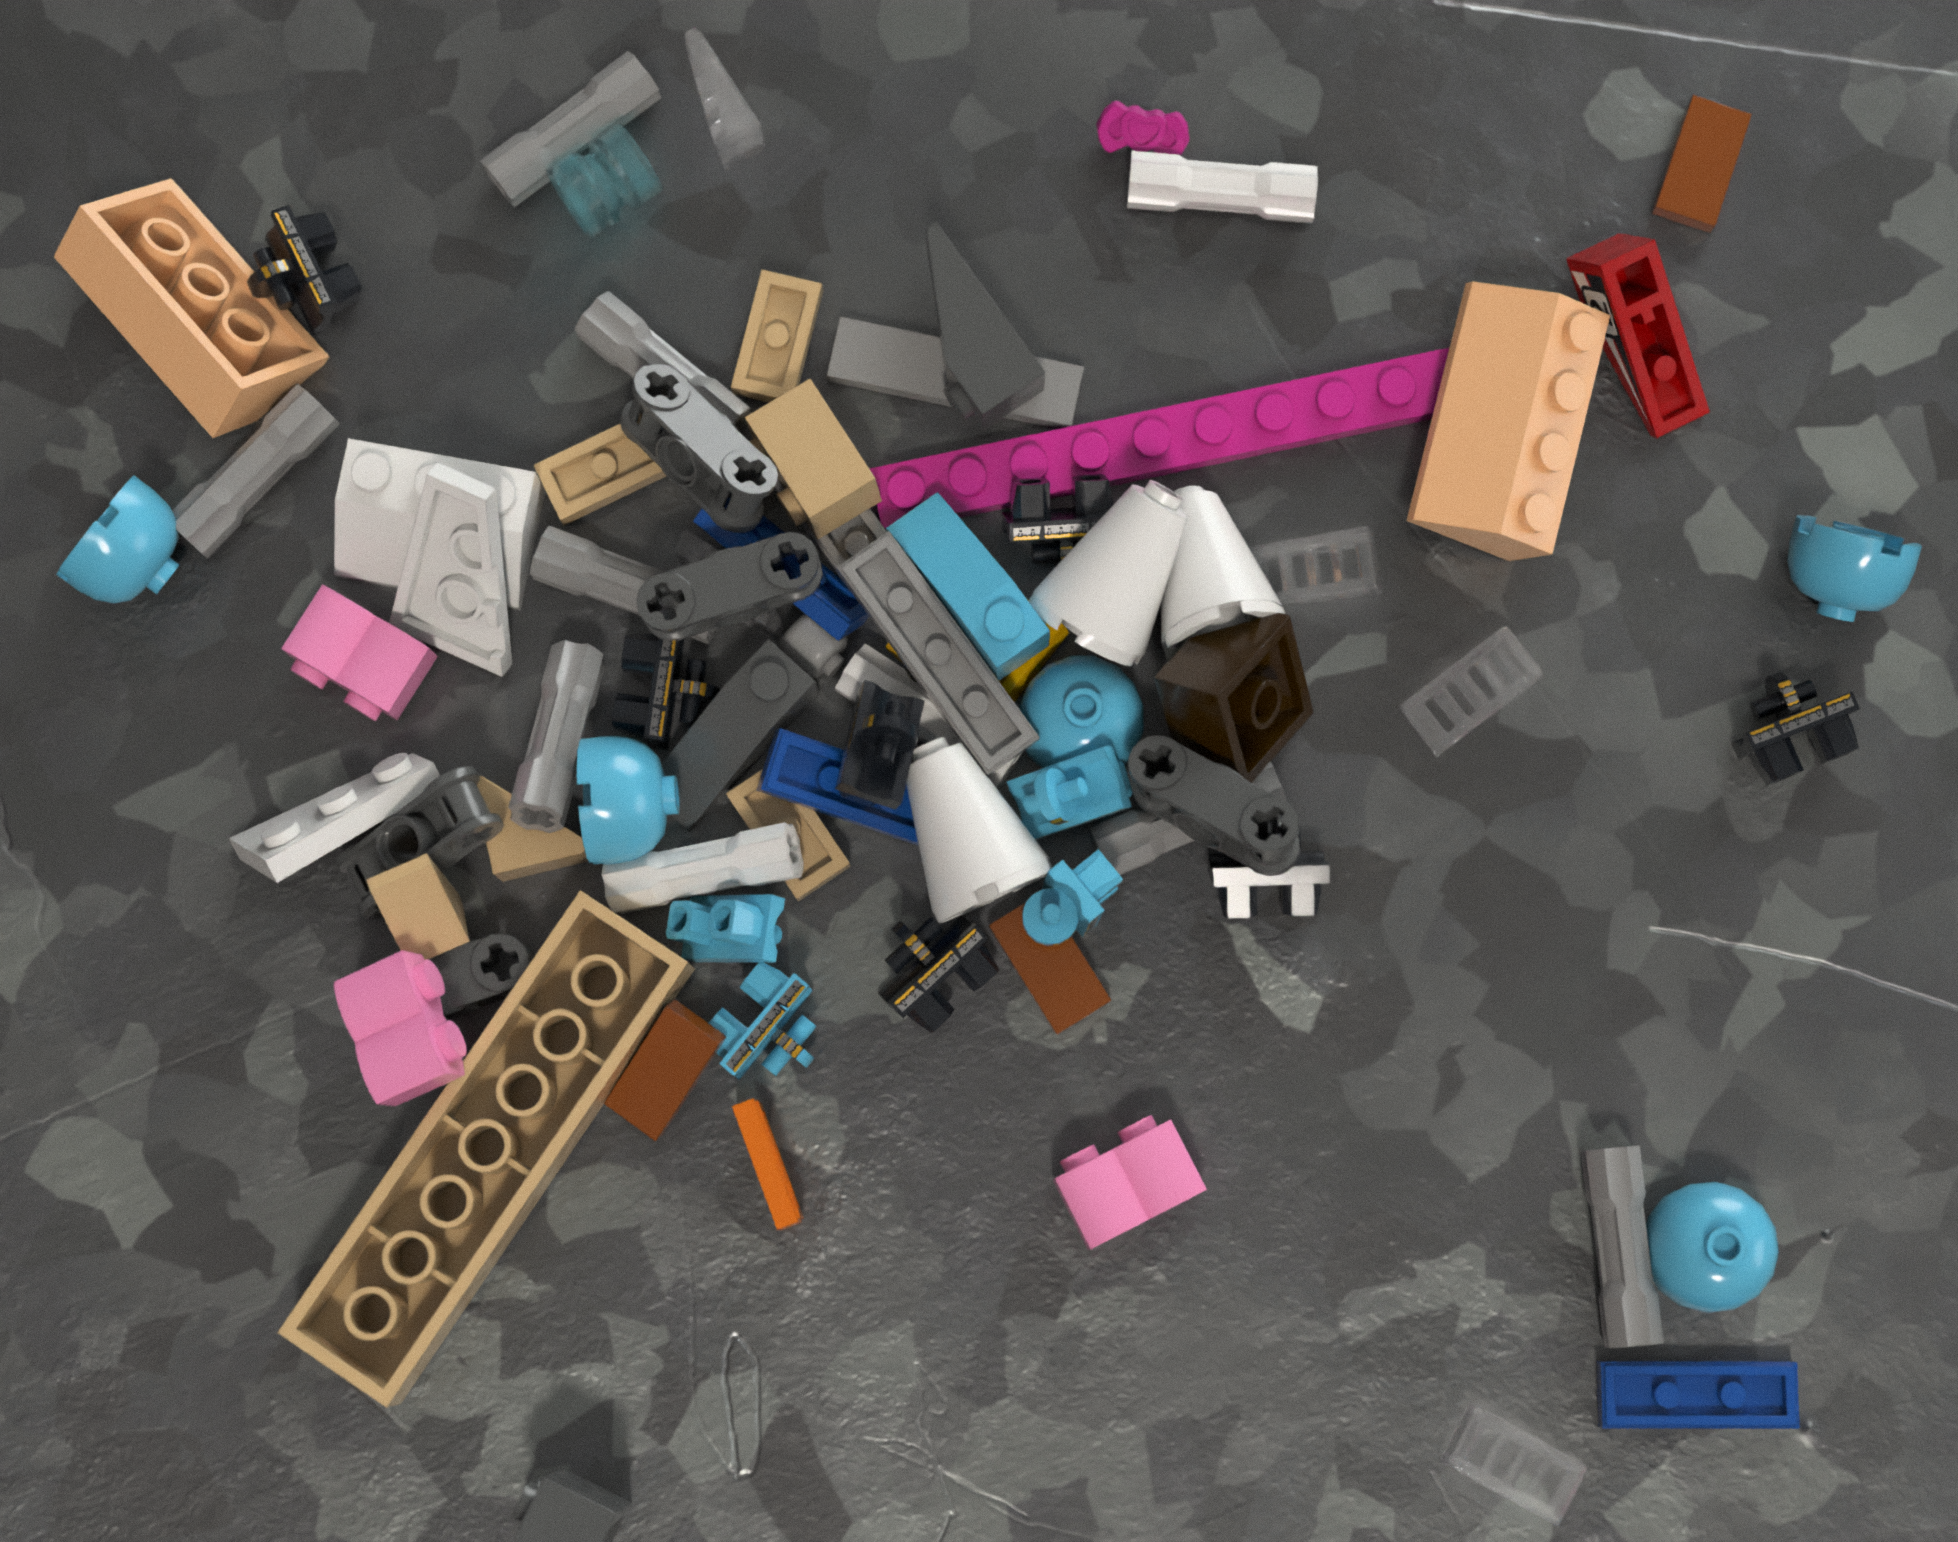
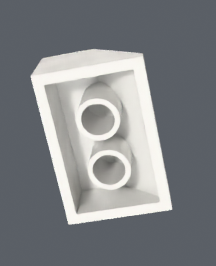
M348 438L335 496L334 575L336 577L398 588L426 474L438 462L496 488L507 608L521 610L546 491L536 472Z

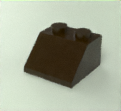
M1276 613L1191 637L1154 677L1171 738L1206 759L1233 769L1250 783L1259 776L1266 765L1273 760L1314 713L1290 615Z

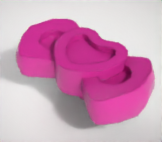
M1114 101L1103 109L1096 122L1099 142L1102 148L1109 153L1128 145L1134 151L1147 152L1153 150L1155 153L1177 154L1181 156L1190 141L1188 123L1180 112L1165 114L1162 110L1158 109L1145 111L1136 105L1127 107L1120 101Z

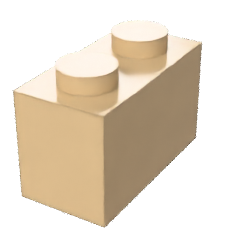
M811 379L806 380L745 417L753 437L749 442L770 458L776 466L778 479L784 487V490L776 494L782 507L796 527L806 521L817 540L882 501L876 478Z

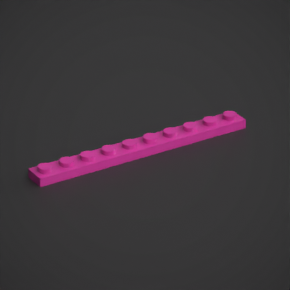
M1449 348L869 468L876 478L882 499L880 503L876 504L880 523L886 530L888 526L937 492L954 512L962 518L1010 508L1013 480L1047 479L1050 482V499L1072 495V477L1078 475L1103 474L1108 478L1110 486L1431 420Z

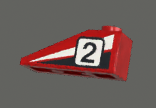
M1618 233L1566 258L1580 302L1610 315L1603 350L1650 436L1659 438L1710 413L1655 239Z

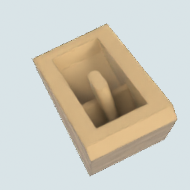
M480 776L477 787L490 812L499 814L504 824L502 831L496 837L486 842L492 872L498 879L504 882L588 862L582 837L566 827L556 832L547 833L541 830H526L510 820L512 812L508 808L512 794L485 777Z
M427 853L366 880L370 892L400 951L422 954L426 960L469 942L464 906L460 895Z

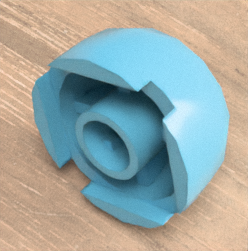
M133 475L111 500L110 506L97 521L95 520L56 573L57 576L73 588L94 600L113 604L131 601L143 592L146 587L157 595L180 565L170 557L179 540V532L176 530V518L170 506L152 488Z
M1796 516L1789 541L1787 558L1792 581L1801 593L1819 601L1816 613L1838 620L1854 622L1857 611H1880L1894 604L1907 590L1917 566L1922 548L1921 544H1903L1904 538L1852 524L1834 521L1831 528L1815 524L1817 517Z
M1068 656L1048 664L1029 682L1019 705L1020 711L1040 737L1035 744L1026 749L1027 755L1037 766L1039 764L1042 768L1113 745L1117 760L1122 761L1126 765L1132 748L1141 740L1144 732V705L1134 682L1117 665L1096 656Z
M599 736L580 739L577 751V785L583 784L584 806H578L587 860L589 863H593L592 865L619 864L636 860L653 850L663 838L668 815L679 814L680 798L676 775L664 776L659 757L646 744L630 737Z
M1715 1181L1689 1184L1664 1196L1647 1218L1646 1230L1652 1279L1658 1290L1679 1306L1705 1313L1735 1310L1756 1298L1774 1275L1779 1254L1776 1228L1764 1207L1740 1188Z

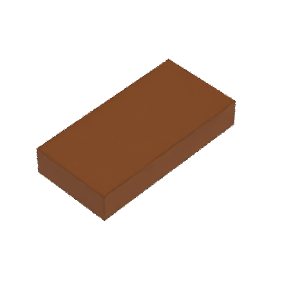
M1693 95L1688 102L1651 214L1711 233L1716 225L1752 114Z
M1024 903L991 923L989 929L1057 1036L1110 1003L1111 999L1072 936L1059 945L1046 946L1036 943L1027 935L1022 923Z
M674 999L665 1007L604 1104L656 1142L665 1133L727 1036Z

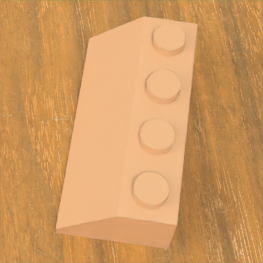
M172 178L80 205L54 255L58 263L212 438L258 421L275 407L297 383L301 385L325 365L329 358V355L288 309L279 310L273 296L268 298L252 296L247 285V280L254 273L252 268Z
M1474 281L1465 284L1406 521L1507 561L1553 555L1610 320L1609 314L1561 293Z

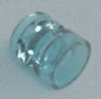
M618 122L589 141V154L586 156L572 152L545 170L564 205L591 239L620 221L619 209L624 205L636 210L663 192V186L648 159L628 131Z

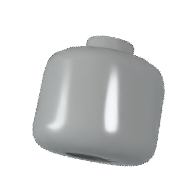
M804 613L784 633L777 647L815 680L823 673L830 678L843 666L846 659L841 654L847 646L848 638L846 636L839 641L836 640Z

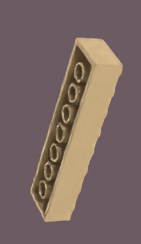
M580 890L463 1060L465 1076L446 1085L277 1333L386 1408L401 1404L604 1105L607 1097L665 1007L677 997L695 968L688 961Z

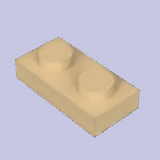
M761 270L731 384L733 394L771 402L799 385L823 295L822 283Z
M641 413L640 416H639V419H638V422H637L638 424L640 423V420H641V418H642V415H643L642 413ZM620 424L534 464L535 470L563 526L666 477L662 469L637 444L626 437Z
M762 769L727 792L726 795L750 830L784 822L787 825H794L800 839L801 854L804 861L803 874L800 878L785 880L784 882L799 902L851 867V864L814 810L756 791Z

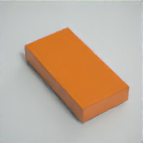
M752 1098L732 1106L776 1229L784 1230L802 1223L801 1219L804 1217L762 1103Z

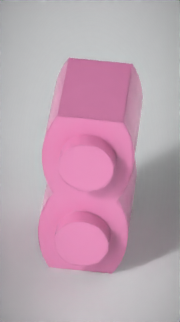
M323 584L281 648L291 658L295 659L290 671L323 690L328 681L347 690L348 694L343 702L375 722L381 712L395 720L399 719L438 657L428 646Z
M402 950L334 981L335 996L340 1013L355 1042L356 1055L366 1086L377 1105L398 1106L465 1076L462 1057H465L467 1052L465 1040L457 1025L451 1020H446L443 1015L440 996L445 993L444 982L439 970L431 960H425L422 954Z
M1150 1115L1117 1132L1123 1144L1099 1155L1093 1144L1060 1161L1065 1173L1053 1179V1182L1088 1250L1207 1190L1172 1120L1157 1126L1153 1116Z

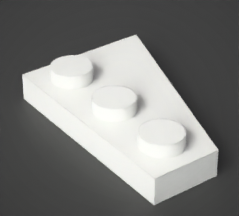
M437 462L426 474L389 623L416 639L503 677L512 666V654L496 488Z
M398 753L379 762L372 769V772L228 839L241 861L278 883L400 811L423 793L425 787L438 778L440 774L434 762L414 753L409 755L407 753Z

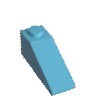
M938 492L886 528V531H889L998 681L1049 646L1050 630L1012 578Z

